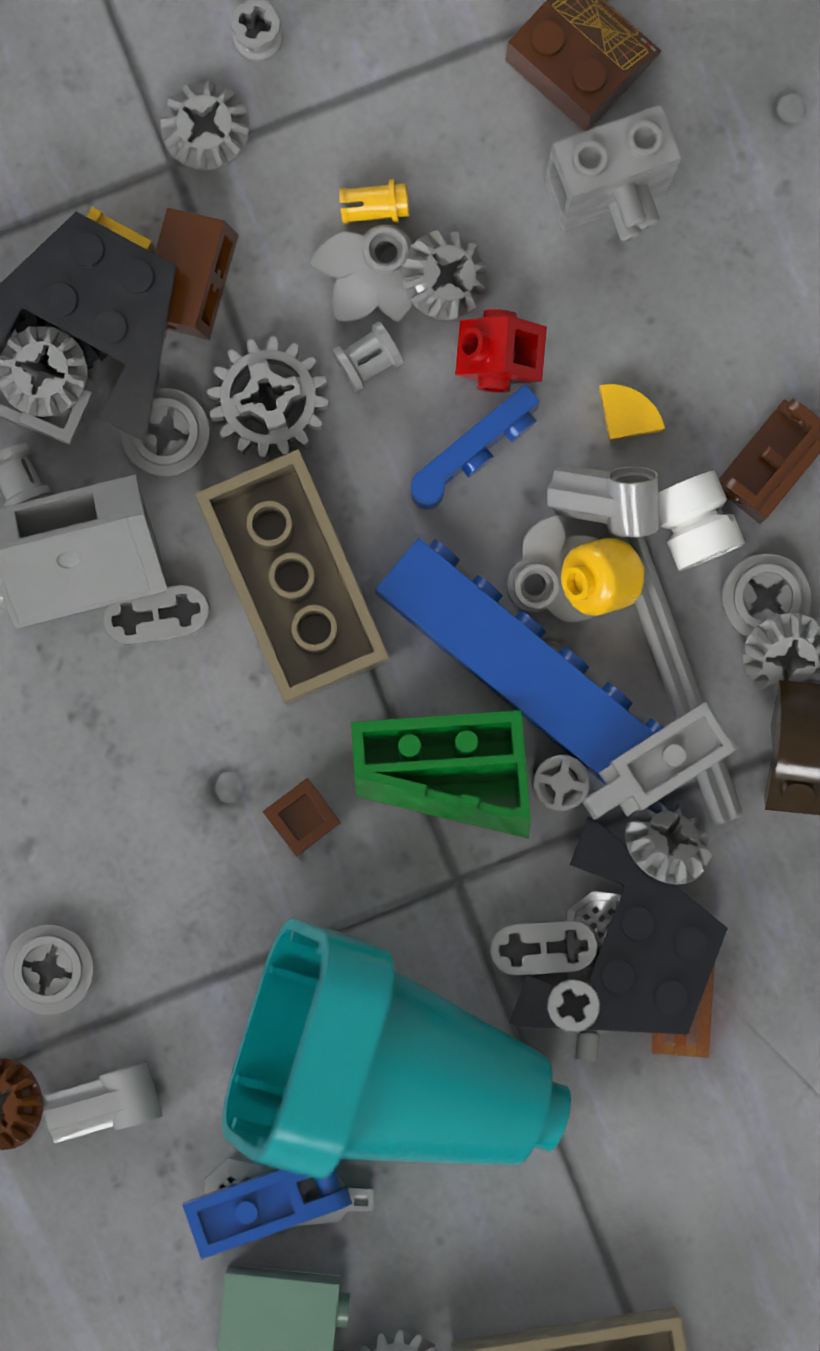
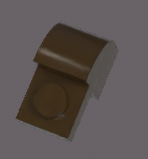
M779 680L771 721L773 752L764 795L765 810L820 815V684Z

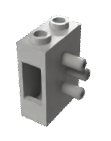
M662 105L552 143L544 182L563 232L612 215L620 239L627 242L638 238L642 233L641 229H648L659 223L660 217L653 200L667 195L681 160Z
M136 474L0 508V609L7 607L15 629L168 590L160 550Z

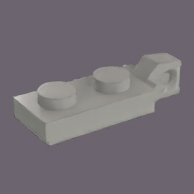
M705 701L609 762L610 766L599 772L606 785L581 801L593 820L618 805L628 816L638 809L639 811L644 810L738 748L708 701Z

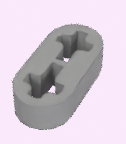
M188 585L167 587V591L108 605L103 614V624L106 632L113 640L126 646L186 638L199 634L206 627L210 619V606L206 597L198 589ZM181 596H187L192 605H200V613L192 615V625L186 627L182 626L178 618L161 619L160 614L162 610L178 607V598ZM132 605L133 610L138 614L153 612L154 621L137 624L135 628L136 634L131 636L127 635L123 627H115L114 618L123 616V606Z
M559 921L514 924L506 926L496 933L491 942L490 953L498 969L506 974L565 973L585 970L591 966L599 954L600 944L597 934L590 926L583 922ZM576 930L578 939L587 940L589 946L588 951L579 953L578 962L570 963L568 954L550 953L549 942H563L568 938V931ZM517 933L520 934L522 943H540L541 954L523 956L522 966L518 967L514 966L512 957L503 956L502 953L503 945L511 944L512 935Z

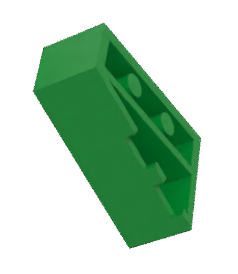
M521 710L351 722L356 797L529 839L531 815Z

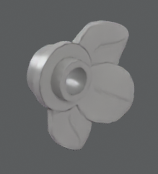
M383 224L371 228L364 235L353 232H340L331 236L315 251L310 261L311 266L320 273L337 279L332 295V308L337 321L352 322L361 320L372 314L379 307L382 313L389 319L399 322L410 311L413 304L403 287L402 264L408 249L412 245V241L405 231L394 225ZM382 245H390L396 250L397 255L393 261L384 263L376 258V250Z
M556 515L547 517L534 524L523 538L522 559L512 566L507 575L506 590L511 601L520 609L528 612L548 610L564 622H578L594 617L593 615H585L575 609L566 598L561 583V569L563 561L570 550L581 544L599 539L589 535L566 537L562 522ZM531 574H540L543 580L541 589L535 593L526 592L524 589L525 579Z

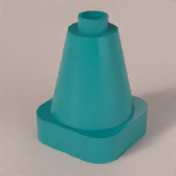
M291 918L282 926L277 934L261 975L226 1090L222 1114V1132L224 1138L251 1161L319 1180L325 1179L333 1171L339 1159L517 1166L527 1159L534 1148L552 1151L558 1145L568 1123L571 1094L567 1085L552 1081V1068L547 1056L396 971L390 951L358 937Z

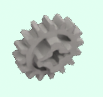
M277 337L270 338L267 350H259L254 339L247 340L249 354L243 357L233 349L229 350L227 353L232 364L231 368L228 370L216 366L213 370L216 378L222 382V386L208 388L207 392L210 399L221 402V406L215 407L209 412L212 421L226 420L227 422L219 433L221 438L227 441L237 435L240 438L237 446L238 453L244 455L254 445L258 447L260 460L263 461L267 460L270 448L278 447L282 456L290 453L288 444L296 441L306 449L309 446V441L305 434L307 428L321 431L324 427L323 422L314 415L315 411L329 409V400L316 396V392L327 387L325 376L311 377L310 375L317 366L316 359L312 356L302 362L297 360L300 348L296 343L289 346L286 352L279 351ZM268 364L284 366L294 372L298 378L293 376L285 379L270 371ZM249 370L251 378L243 392L234 394V397H232L236 382L242 374ZM266 387H271L274 395L283 394V396L276 399L277 408L272 411H266L263 403L253 404L261 399L260 390ZM306 400L301 417L288 429L286 419L293 406L302 404V401ZM253 419L267 426L269 435L250 431L239 420L247 421Z

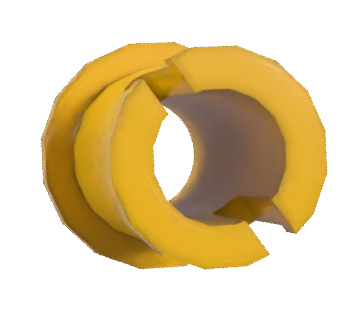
M395 178L389 179L388 185L347 189L343 187L339 189L340 203L364 202V205L360 207L340 208L343 224L392 218L393 223H399V217H408L410 215L407 184H396Z

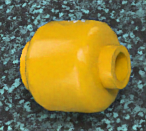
M603 538L573 548L565 557L561 569V583L566 598L575 609L585 615L599 616L632 605L641 595L644 585L645 574L641 558L630 544L619 538Z

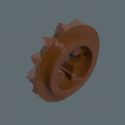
M0 1058V1095L12 1092L6 1097L7 1101L2 1106L4 1114H0L1 1150L14 1149L29 1141L40 1124L43 1111L42 1093L35 1076L25 1065L8 1058Z

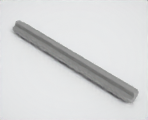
M609 532L611 538H619L630 544L644 565L643 589L634 604L677 720L704 702L644 536L621 537ZM723 758L696 776L711 819L715 824H724L742 816V808Z

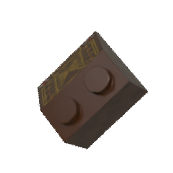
M547 0L508 41L505 61L585 132L590 130L659 56L661 50L605 0Z

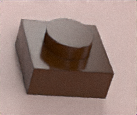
M308 778L262 811L296 857L341 824L340 820Z

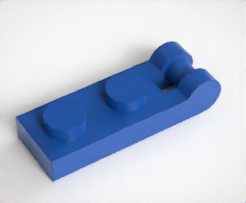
M526 384L413 477L411 482V498L414 504L422 509L437 507L443 499L446 484L462 471L468 478L473 476L493 459L494 455L489 451L491 447L505 436L511 443L514 442L537 422L532 414L538 409L540 401Z
M277 1168L183 1202L182 1206L202 1260L343 1209L353 1203L348 1188L346 1186L341 1187L334 1168L325 1179L319 1180L314 1178L320 1195L304 1201L297 1182L310 1177Z

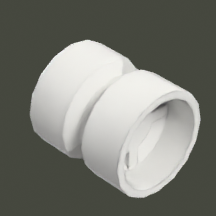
M715 470L687 479L658 493L659 525L661 528L672 530L673 534L667 544L679 571L705 563L746 544L734 515L724 514L721 509L727 498Z

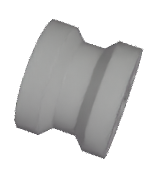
M555 755L544 760L536 768L532 777V790L536 799L544 807L553 811H568L578 807L582 803L581 800L586 798L590 789V777L586 767L578 759L569 755Z

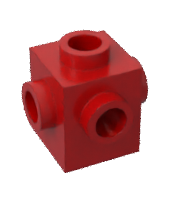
M502 309L484 310L483 318L460 320L455 375L477 381L478 390L492 393L510 392L511 384L542 382L547 326L517 318V313Z

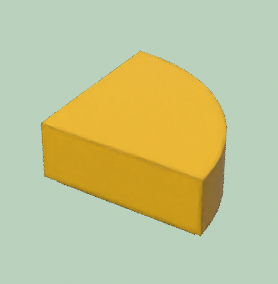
M599 385L598 389L609 442L659 433L665 430L659 411L642 393L623 385Z

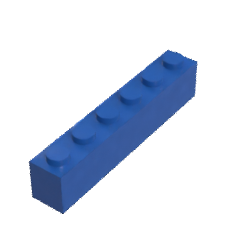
M418 537L375 589L376 595L515 711L521 710L522 716L568 755L578 759L604 785L606 783L599 772L610 766L609 762L664 728L652 718L644 725L628 711L633 703L621 691L608 682L601 689L584 674L590 667L570 649L563 646L559 652H556L541 638L546 633V630L525 612L520 610L514 617L498 603L503 595L487 580L477 575L471 581L456 569L455 566L460 559L441 542L434 539L430 545H427Z

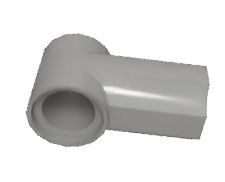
M565 464L554 470L551 484L547 488L548 506L554 509L556 515L608 524L609 532L621 537H643L658 531V473L655 470L646 467H623L609 472Z
M148 1061L100 1074V1079L43 1095V1112L54 1143L92 1134V1132L113 1127L114 1130H120L162 1117L163 1114Z

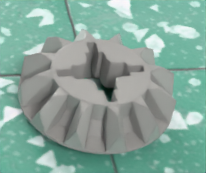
M210 80L194 85L186 84L181 91L168 98L166 108L160 119L161 134L167 150L178 162L197 170L218 169L232 162L243 150L249 134V119L245 105L231 88L216 85ZM218 107L214 117V124L223 138L217 134L212 135L209 132H204L190 143L195 132V125L187 112L205 117L209 112H213Z
M436 230L418 238L408 249L402 264V283L411 303L423 314L440 320L455 319L475 309L481 295L488 289L484 285V273L488 265L481 261L477 252L478 245L470 243L461 237L460 232ZM458 261L457 270L452 276L457 283L456 287L448 283L433 289L432 286L437 282L436 278L441 273L436 264L439 262L444 266Z
M28 327L26 330L8 339L7 345L0 355V388L8 402L18 410L33 416H53L70 408L79 399L85 388L88 374L86 358L79 344L67 333L55 327ZM46 347H48V364L57 369L58 373L65 376L64 379L58 377L54 379L45 378L42 386H38L37 394L34 395L36 388L33 385L34 376L19 366L20 363L27 365L29 362L38 363L41 355L45 354Z
M157 389L150 420L152 421L151 428L153 426L162 427L165 419H168L170 411H173V427L182 436L188 437V441L183 439L179 441L170 440L167 448L163 449L162 456H160L156 436L149 434L146 441H141L123 430L120 431L121 442L128 458L136 467L154 477H178L198 465L209 446L210 429L206 413L192 396L177 389Z
M766 553L746 558L733 568L723 585L722 610L725 612L733 630L747 638L761 622L778 615L777 612L773 613L768 608L760 612L757 611L752 616L749 614V611L753 608L752 604L757 599L753 591L754 587L749 583V580L755 586L759 585L764 590L772 585L775 587L782 581L784 586L779 590V594L775 598V602L779 606L778 610L782 614L800 613L809 615L812 592L806 575L794 562L780 555Z
M783 613L766 619L754 628L743 648V664L747 675L754 681L759 690L768 689L777 694L779 680L812 683L815 680L820 681V622L800 613ZM794 640L795 648L801 659H792L786 670H783L781 662L776 656L786 655L788 648L792 647Z
M656 801L642 811L638 809L627 823L625 841L632 859L645 873L661 882L668 884L690 883L703 873L713 856L707 849L711 835L698 830V817L688 819L683 816L679 804L665 808L660 801ZM667 831L674 835L673 841L678 845L670 855L668 854L667 838L663 836Z
M60 925L35 926L21 933L8 948L3 963L4 982L11 997L24 1009L40 1015L60 1014L80 1003L93 982V956L82 937ZM57 946L55 953L58 956L57 965L65 968V972L72 973V977L53 978L50 986H46L45 993H41L43 987L41 983L42 974L34 971V967L26 966V961L32 963L45 961L49 953H52L53 947Z

